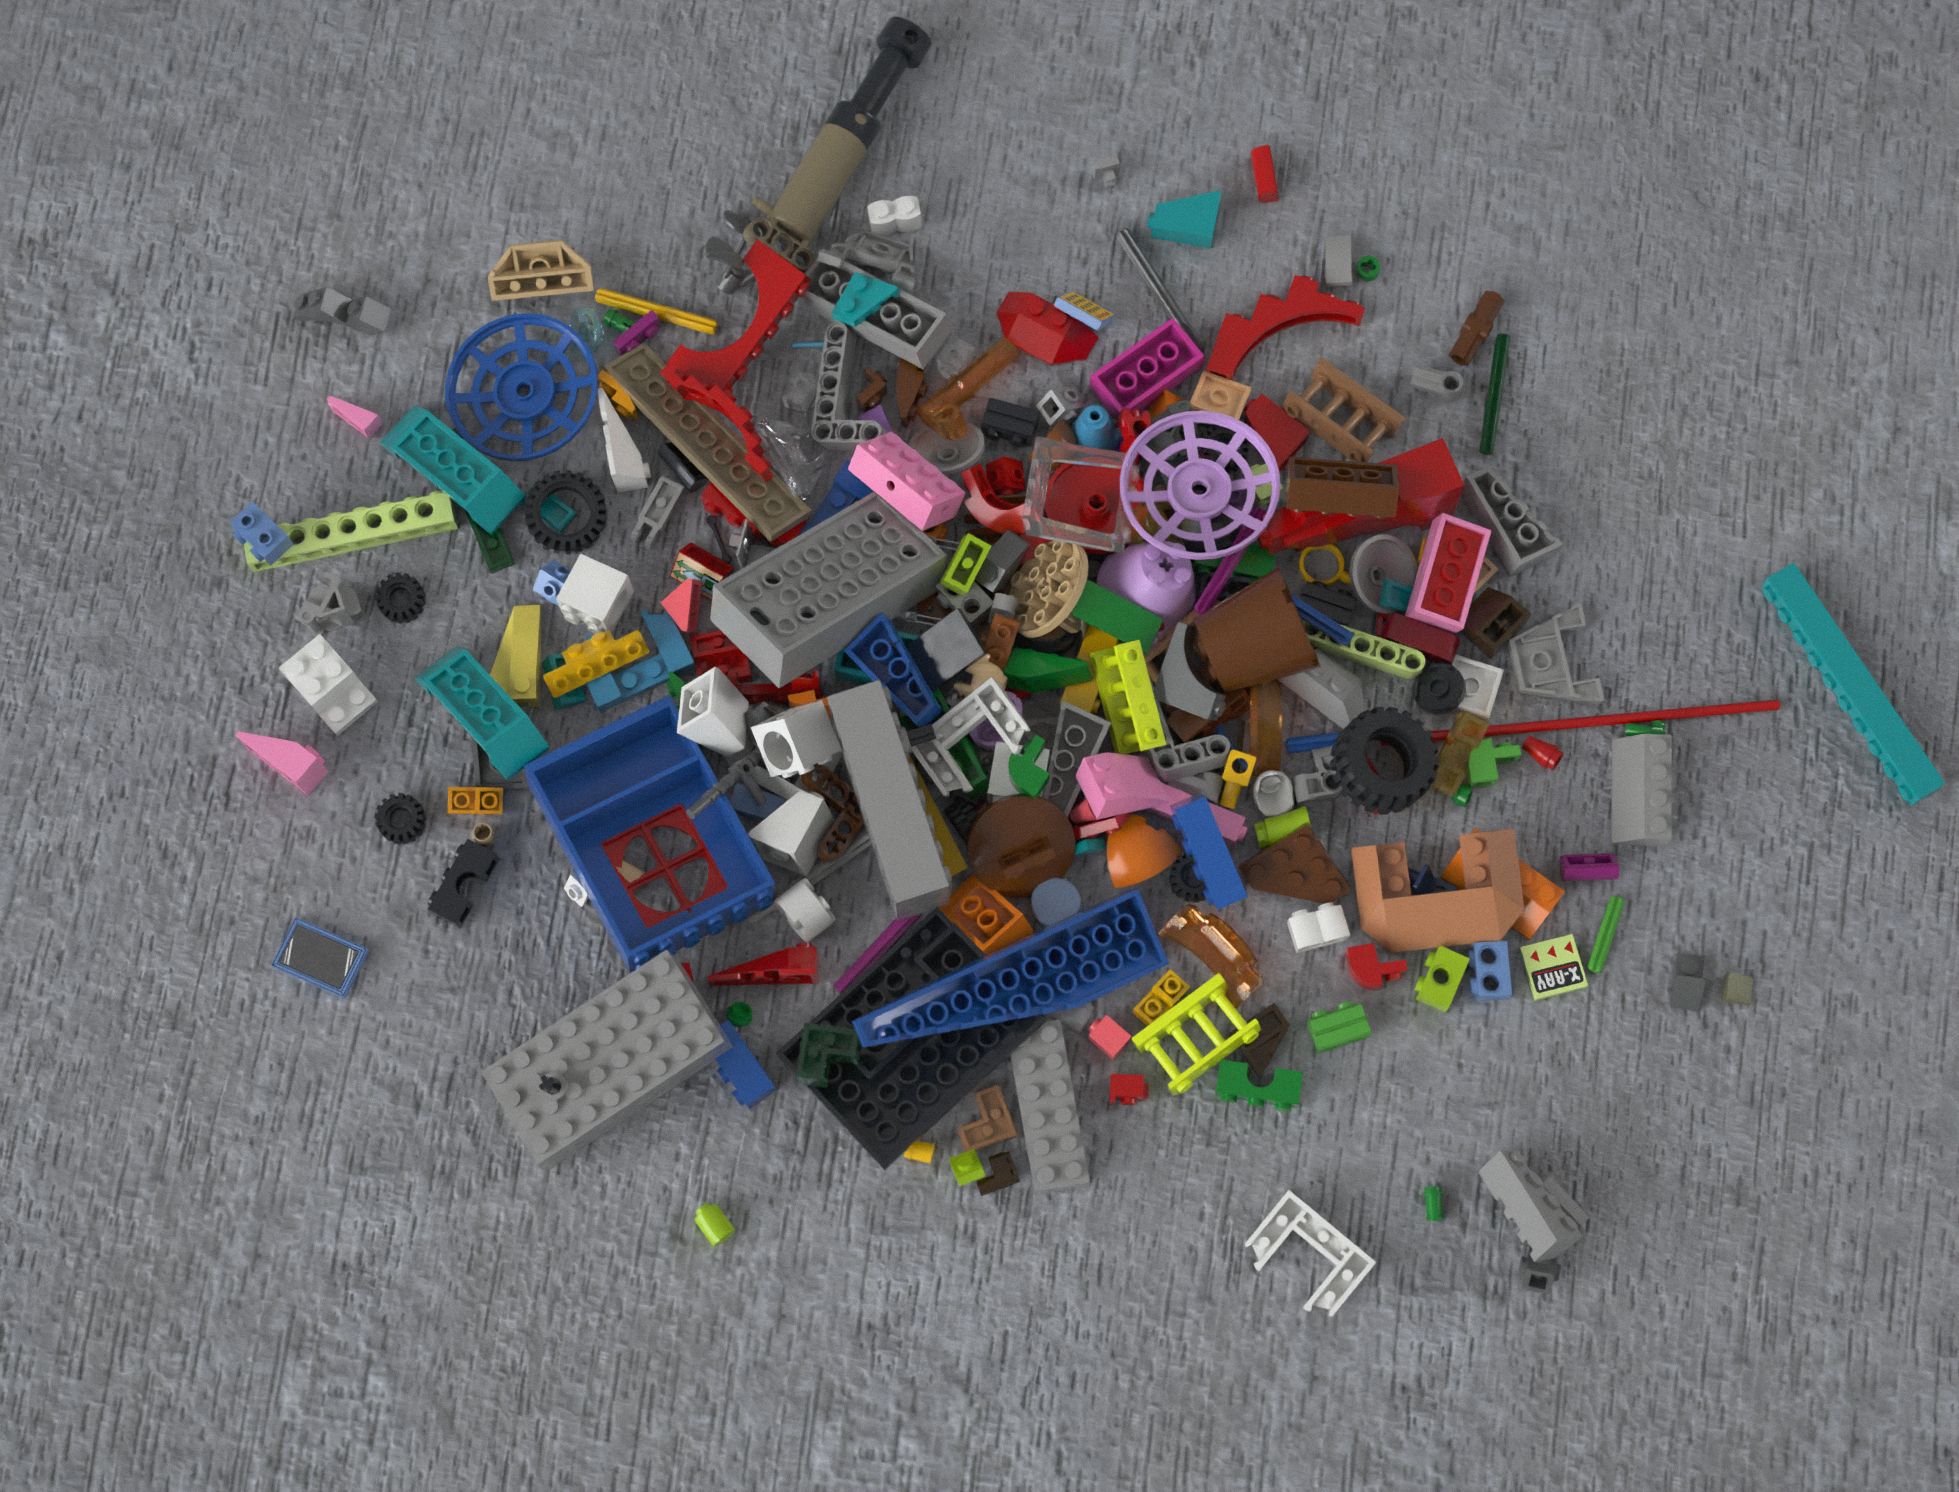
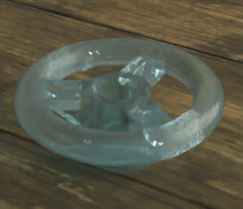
M584 306L578 308L572 314L568 326L575 331L577 321L580 318L578 334L584 342L591 343L589 349L593 355L603 340L604 328L596 312L592 308ZM571 341L569 345L574 354L580 358H585L579 347Z

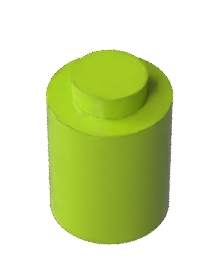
M708 1202L695 1212L697 1217L694 1221L713 1247L720 1245L736 1232L716 1203L710 1205Z

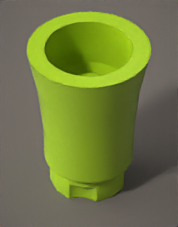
M1306 806L1278 816L1266 818L1264 821L1255 822L1254 827L1259 848L1268 847L1306 822L1311 828Z

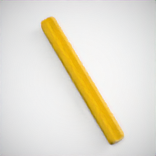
M601 287L596 291L595 299L598 303L644 316L653 310L659 317V320L708 334H715L718 327L717 320Z

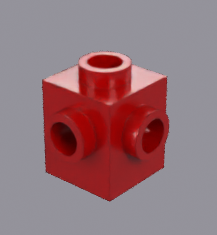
M1003 456L986 464L987 479L997 496L1014 495L1025 491L1022 461Z

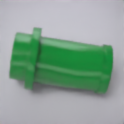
M609 309L603 319L606 327H613L624 333L629 329L627 326L631 327L636 323V321L619 314L617 309Z
M1441 1186L1424 1187L1425 1193H1422V1196H1425L1427 1221L1445 1220L1442 1195H1445V1193L1442 1192Z

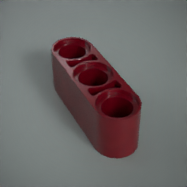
M1398 613L1388 614L1380 638L1420 651L1425 659L1451 665L1461 641L1459 637Z

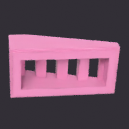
M332 396L327 398V403L331 410L367 438L371 439L383 425L382 420L376 413Z

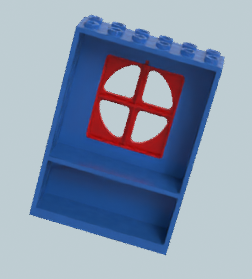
M670 695L524 765L530 790L629 973H632L665 950L675 955L676 951L683 947L691 948L697 945L701 938L709 934L710 936L717 935L725 929V926L733 922L735 924L743 922L749 917L750 913L756 910L761 912L770 908L775 900V882L725 794L718 797L717 801L705 808L694 819L688 817L686 811L707 790H711V787L718 780L697 743L677 733L679 711ZM660 826L678 829L695 840L697 847L673 860H667L651 831ZM636 837H642L657 866L653 870L641 875L640 878L629 882L616 867L622 868L623 856L631 840ZM702 857L707 861L708 880L700 898L692 902L687 899L674 875V871ZM660 877L664 878L678 901L679 908L672 912L654 910L641 903L634 896L633 892Z

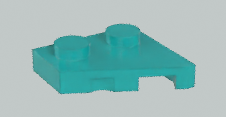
M855 272L831 315L834 320L856 327L865 321L867 316L882 308L881 304L891 296L896 298L900 294V290L897 286Z

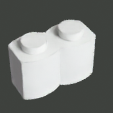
M903 196L895 199L893 202L881 200L867 206L870 228L873 233L889 236L896 231L912 232L922 227L918 197Z
M1333 902L1318 906V911L1308 913L1307 909L1292 913V917L1287 921L1296 953L1343 942L1350 937L1342 906H1334Z

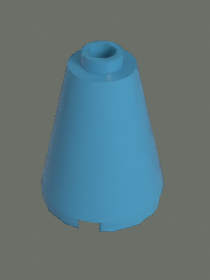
M1098 405L1087 407L1071 426L1077 439V448L1073 453L1076 457L1086 454L1114 455L1120 442L1118 428H1115V423L1103 407Z

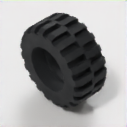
M1382 706L1374 707L1371 711L1366 710L1360 713L1335 739L1336 743L1332 746L1331 756L1334 758L1330 761L1331 770L1336 771L1333 779L1335 784L1340 783L1343 789L1340 792L1343 796L1349 795L1353 799L1351 803L1356 807L1363 805L1365 806L1364 811L1373 813L1375 810H1378L1380 815H1388L1391 811L1398 813L1406 807L1409 808L1431 788L1430 785L1437 777L1435 770L1439 768V758L1435 757L1439 752L1436 743L1432 744L1431 742L1433 735L1430 730L1425 731L1422 727L1424 723L1420 719L1416 721L1412 719L1411 713L1405 710L1402 713H1398V708L1388 707L1385 711ZM1382 741L1392 746L1399 753L1404 764L1402 780H1386L1371 770L1365 758L1366 742Z

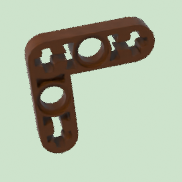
M816 763L813 765L815 769L802 774L801 779L809 790L823 796L824 801L839 812L817 845L819 858L825 862H833L844 853L864 823L860 808L858 814L854 812V806L856 804L859 806L854 789L825 766ZM813 772H816L818 774V780L816 781L812 779ZM829 781V783L824 788H822V786L825 784L824 782ZM832 786L840 789L842 793L841 799L833 798L830 793ZM849 797L850 800H848L847 804L844 805L843 802L846 801ZM840 822L845 823L849 827V835H842L839 832L838 824ZM834 840L838 841L832 848L833 853L829 854L827 852L828 845Z

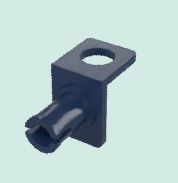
M1426 864L1421 873L1409 868L1410 884L1414 888L1416 895L1433 893L1435 889L1440 887L1447 889V891L1458 890L1455 885L1434 877L1430 866Z

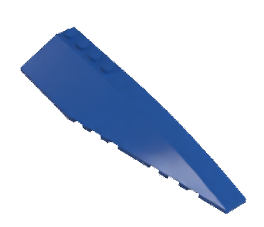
M1126 890L954 970L852 1022L862 1046L868 1047L1074 1009L1168 965L1169 962L1139 890Z

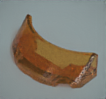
M1277 679L1249 686V755L1256 757L1251 777H1258L1261 773L1268 770L1280 771L1282 704L1281 682Z
M1188 904L1177 912L1158 932L1161 936L1179 943L1195 954L1214 975L1219 973L1226 981L1228 990L1225 991L1226 997L1235 1009L1264 984L1263 976L1254 967L1258 961L1250 947L1231 926L1211 912L1208 916L1203 915L1196 906Z

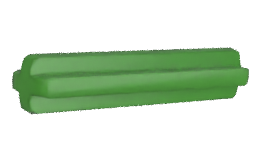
M1612 896L1609 899L1587 965V969L1591 972L1599 974L1603 970L1625 900L1618 896Z

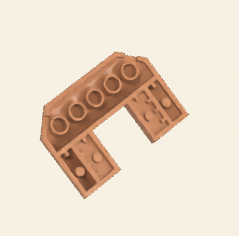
M1506 829L1459 835L1466 889L1412 895L1405 842L1351 848L1361 929L1391 953L1438 948L1439 945L1447 947L1473 944L1474 942L1500 941L1525 910L1515 830Z

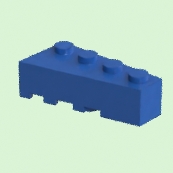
M881 612L844 651L873 681L880 680L882 688L888 687L891 699L919 727L929 725L943 710L893 623Z
M1198 793L1170 805L1173 812L1171 818L1177 831L1181 830L1184 840H1182L1183 847L1188 856L1192 855L1195 865L1192 866L1198 881L1203 880L1206 889L1203 890V894L1208 905L1213 904L1219 910L1247 898L1244 886L1206 797Z

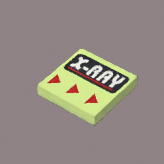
M1573 934L1519 948L1534 1001L1588 987Z

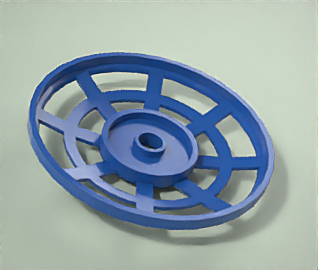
M533 313L513 314L487 323L475 331L459 348L451 362L445 383L447 411L460 435L481 453L506 461L538 459L558 451L583 429L596 404L599 377L590 349L582 337L571 327L560 320L546 315ZM524 325L546 326L559 331L563 336L556 347L541 341L526 340ZM509 327H514L516 342L500 347L489 356L477 348L483 340L492 334ZM571 341L584 354L590 368V375L580 378L576 377L572 364L564 355ZM527 349L541 350L550 355L541 365L537 362L529 361ZM517 351V362L508 365L504 369L495 363L504 355ZM470 355L481 364L474 377L471 393H456L459 373L465 360ZM558 361L566 369L569 377L568 381L554 382L550 372ZM489 370L497 377L493 392H480L482 381ZM592 385L589 405L584 416L577 424L568 417L575 405L578 389ZM530 386L531 391L527 396L522 397L518 395L520 388ZM570 391L567 405L561 413L552 406L556 394ZM495 402L501 413L490 422L483 412L481 403ZM472 403L476 417L485 427L476 437L473 438L462 424L456 404ZM546 414L555 421L547 428L533 433V420ZM509 419L522 422V435L510 434L500 430V428ZM560 426L570 431L565 438L553 446L533 453L534 440L548 436ZM493 435L507 441L522 442V455L499 453L482 444Z

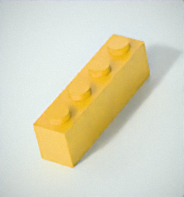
M1089 625L1077 658L1089 663L1093 679L1089 682L1066 686L1060 701V708L1063 700L1091 714L1097 715L1101 699H1098L1099 690L1089 653L1112 648L1118 645L1119 642L1124 643L1123 641Z

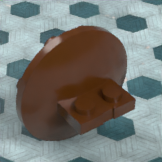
M1026 794L1009 795L987 806L974 821L967 840L968 859L979 881L991 891L996 890L1002 896L1013 898L1031 897L1039 884L1052 878L1062 879L1068 871L1075 853V835L1065 813L1055 803L1044 797L1038 796L1034 799Z

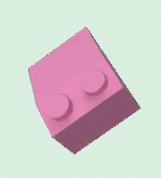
M240 731L235 735L249 751L307 796L329 772L323 765L325 760L308 744L302 747L294 741Z
M1110 752L1084 757L1075 776L1097 820L1168 804L1170 801L1148 757Z

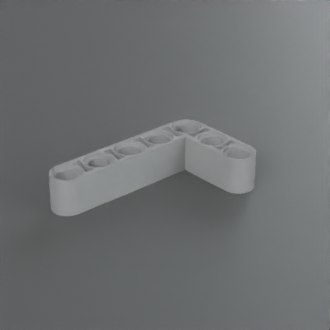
M833 322L825 332L811 435L826 450L855 451L857 444L870 440L876 432H878L876 437L888 432L876 421L845 420L856 348V336L842 322ZM842 334H844V336L842 337V339L838 340V338H839ZM841 358L840 361L836 365H834L836 360ZM837 383L836 386L833 389H831L832 385ZM833 407V410L827 414L828 410ZM830 431L829 435L823 439L824 435ZM854 432L853 436L847 439L849 434Z
M1149 676V679H1150V682H1151V686H1152V690H1154V686H1153L1152 681H1151V678H1150V676ZM1155 699L1166 745L1148 749L1146 752L1160 781L1170 782L1226 765L1230 754V742L1223 735H1212L1174 746L1159 701ZM1221 749L1223 753L1216 754L1212 750ZM1195 756L1198 759L1195 761H1190L1186 759V757ZM1162 763H1170L1172 767L1164 768L1160 765Z

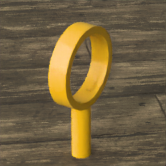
M1334 545L1307 547L1302 552L1299 560V572L1306 582L1320 581L1329 587L1340 580L1352 586L1350 573L1343 570L1344 558L1339 549ZM1324 549L1333 553L1339 562L1338 573L1333 578L1325 581L1310 577L1304 569L1303 561L1311 551Z

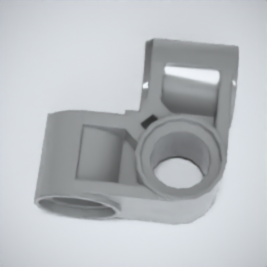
M1332 746L1311 750L1314 754L1316 773H1304L1292 778L1297 805H1310L1319 801L1335 799L1342 794L1340 790L1343 788L1340 783L1337 789H1330L1326 785V781L1333 779V776L1336 774V771H1332L1330 767V761L1334 758L1331 756Z

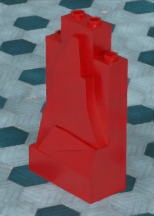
M1442 438L1379 462L1380 464L1397 465L1399 494L1396 517L1379 519L1373 515L1352 517L1346 513L1326 515L1319 511L1295 512L1292 509H1287V506L1275 511L1271 522L1257 539L1262 549L1266 548L1270 556L1288 548H1294L1295 552L1298 553L1307 547H1321L1358 536L1380 533L1404 526H1419L1423 532L1430 529L1432 521L1440 514L1445 513L1453 516L1463 491L1464 483Z

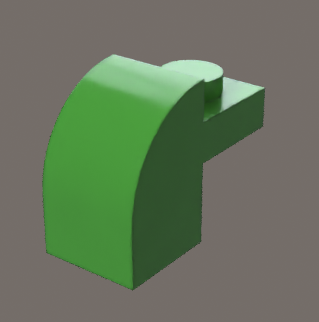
M1491 738L1479 742L1471 751L1466 762L1465 773L1468 786L1472 788L1495 786L1499 779L1496 764L1517 762L1521 756L1520 744L1512 745L1511 742L1497 744L1496 748H1493Z

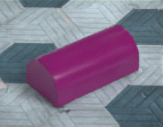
M1613 853L1560 856L1561 880L1563 882L1615 880L1619 876V864Z

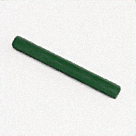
M1499 333L1495 341L1479 452L1484 455H1492L1495 447L1511 339L1510 335Z

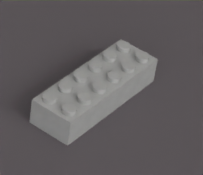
M817 258L805 273L811 279L808 283L810 287L805 295L798 297L800 304L832 322H840L834 320L831 313L855 272L880 281L883 280L846 261L838 268L819 262ZM900 290V294L896 298L891 296L881 304L882 308L867 316L866 320L858 326L854 327L845 324L853 333L921 369H924L953 330L945 312Z
M1060 1019L1047 1021L1010 1055L1035 1196L1088 1187L1090 1185Z

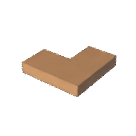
M999 1084L973 1093L982 1119L957 1128L965 1152L974 1149L976 1152L1018 1136Z

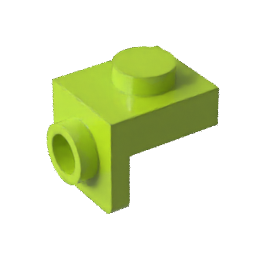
M974 1149L949 1158L959 1186L985 1177L984 1170Z

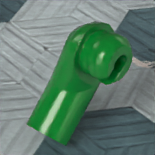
M1659 720L1653 721L1651 726L1628 723L1626 726V736L1640 734L1665 735L1666 725Z

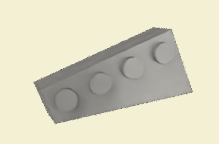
M1489 466L1467 476L1463 481L1462 495L1480 526L1492 530L1489 541L1511 577L1554 557L1564 545L1558 538L1555 539L1547 531L1548 527L1541 520L1538 522L1528 511L1529 508L1523 501L1520 503L1511 493L1512 490Z
M1062 700L1048 771L1050 773V781L1045 787L1044 798L1055 803L1068 817L1081 789L1075 777L1084 757L1097 754L1111 722Z
M1514 1149L1500 1150L1478 1171L1495 1200L1505 1204L1503 1212L1507 1219L1516 1223L1520 1228L1517 1235L1522 1243L1528 1242L1533 1249L1530 1256L1534 1262L1561 1257L1582 1237V1234L1577 1229L1576 1222L1571 1217L1566 1216L1560 1208L1557 1198L1547 1192L1542 1185L1541 1178L1536 1173L1531 1172L1525 1164L1524 1157Z

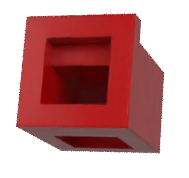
M1110 1075L1109 1105L1115 1106V1100H1121L1122 1105H1137V1101L1148 1099L1149 1083H1144V1075Z

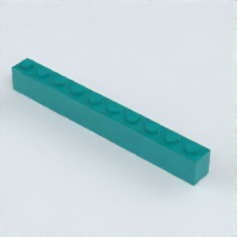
M1793 562L1767 577L1762 584L1765 598L1769 602H1773L1778 609L1777 613L1780 620L1788 624L1793 631L1792 635L1795 642L1800 646L1802 645L1808 653L1807 658L1810 664L1815 668L1817 667L1823 675L1822 680L1825 686L1830 690L1832 689L1838 697L1837 702L1840 708L1848 712L1853 719L1852 723L1855 730L1859 734H1863L1868 741L1870 752L1874 756H1878L1883 763L1885 774L1890 779L1893 778L1898 785L1900 796L1913 806L1942 788L1946 783L1795 563Z

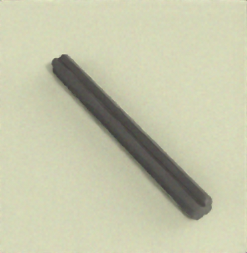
M1128 228L1117 233L1118 241L1169 320L1174 318L1203 353L1205 346Z

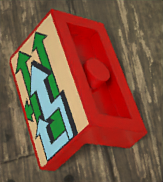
M690 542L679 550L670 577L680 583H683L687 578L702 581L701 595L712 601L713 586L731 576L735 567Z

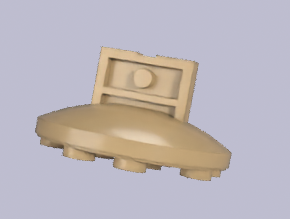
M1066 538L1056 539L1047 544L1042 543L1037 546L1034 552L1035 558L1025 562L1020 571L1014 573L1011 578L1012 587L1009 596L1019 600L1015 619L1021 622L1017 632L1029 638L1045 635L1057 626L1070 633L1079 632L1081 620L1071 615L1070 612L1078 602L1087 580L1088 558L1086 552L1079 544Z

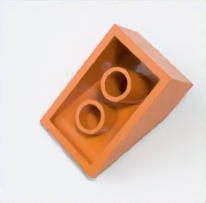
M974 873L952 892V896L949 897V905L939 908L985 955L1034 932L1018 909L996 890L991 891L985 887Z

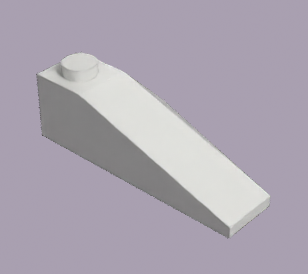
M598 388L603 423L605 422L603 431L607 443L608 462L618 493L647 488V478H651L649 463L643 462L638 448L603 388Z

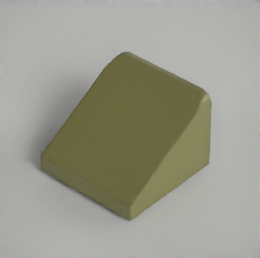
M1732 972L1725 974L1723 1002L1751 1005L1753 978Z

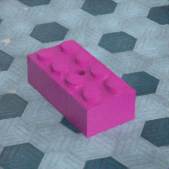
M1171 318L1090 375V388L1117 421L1118 415L1123 408L1130 409L1132 413L1133 409H1138L1140 413L1153 404L1164 390L1170 392L1201 370L1205 356L1175 319Z

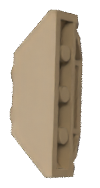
M562 239L510 244L488 274L492 301L594 291L591 265Z

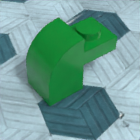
M1035 735L1032 741L1029 739L1026 741L1020 752L1023 755L1022 757L1012 752L1008 763L1009 779L1012 786L1020 794L1029 795L1034 799L1041 795L1050 781V773L1035 765L1045 748V739L1038 735Z

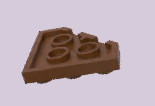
M1307 822L1239 864V869L1254 890L1323 904L1334 902L1352 891V887Z

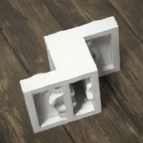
M321 634L316 636L279 667L280 671L337 736L378 703L377 699L362 684L351 668Z

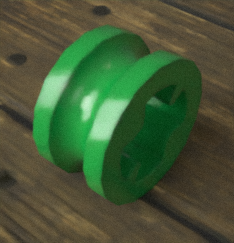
M1364 256L1358 261L1357 275L1360 279L1369 282L1379 276L1380 264L1375 257ZM1368 264L1373 265L1372 270L1368 273H1365L1364 268H1361L1362 266L1367 267Z

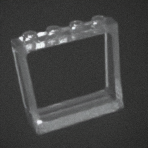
M1036 437L1022 517L1026 535L1071 544L1077 543L1081 546L1123 554L1125 542H1130L1131 528L1127 526V523L1130 521L1124 511L1121 497L1119 498L1116 526L1113 534L1043 517L1052 463L1062 462L1121 469L1127 453ZM1135 460L1129 473L1128 492H1137L1133 481H1139V465H1136Z

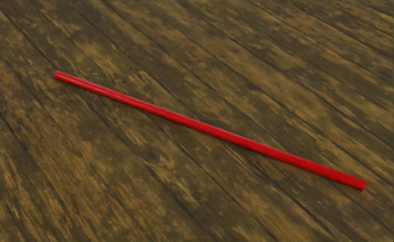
M1779 699L1436 730L1430 731L1433 735L1431 742L1641 723L1655 720L1662 721L1772 711L1780 709ZM1380 741L1381 746H1389V744Z

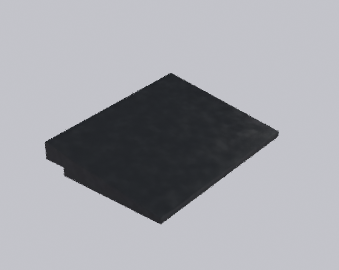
M938 907L930 912L776 1052L781 1062L884 1170L893 1164L1047 1021V1018L1040 1014L874 1046H862L852 1021L986 956Z

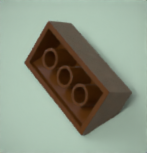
M1289 457L1286 494L1287 509H1292L1295 512L1319 511L1326 515L1346 513L1352 517L1373 515L1379 519L1396 517L1399 494L1397 465Z

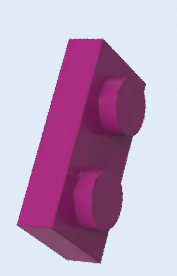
M653 310L613 341L619 356L639 346L647 338L651 339L657 335L661 328V323Z

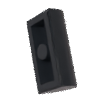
M672 442L661 445L657 454L689 492L692 493L699 490L708 482L709 479Z

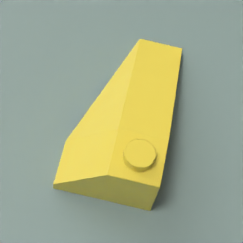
M541 605L514 606L490 676L516 704L528 703V707H541Z

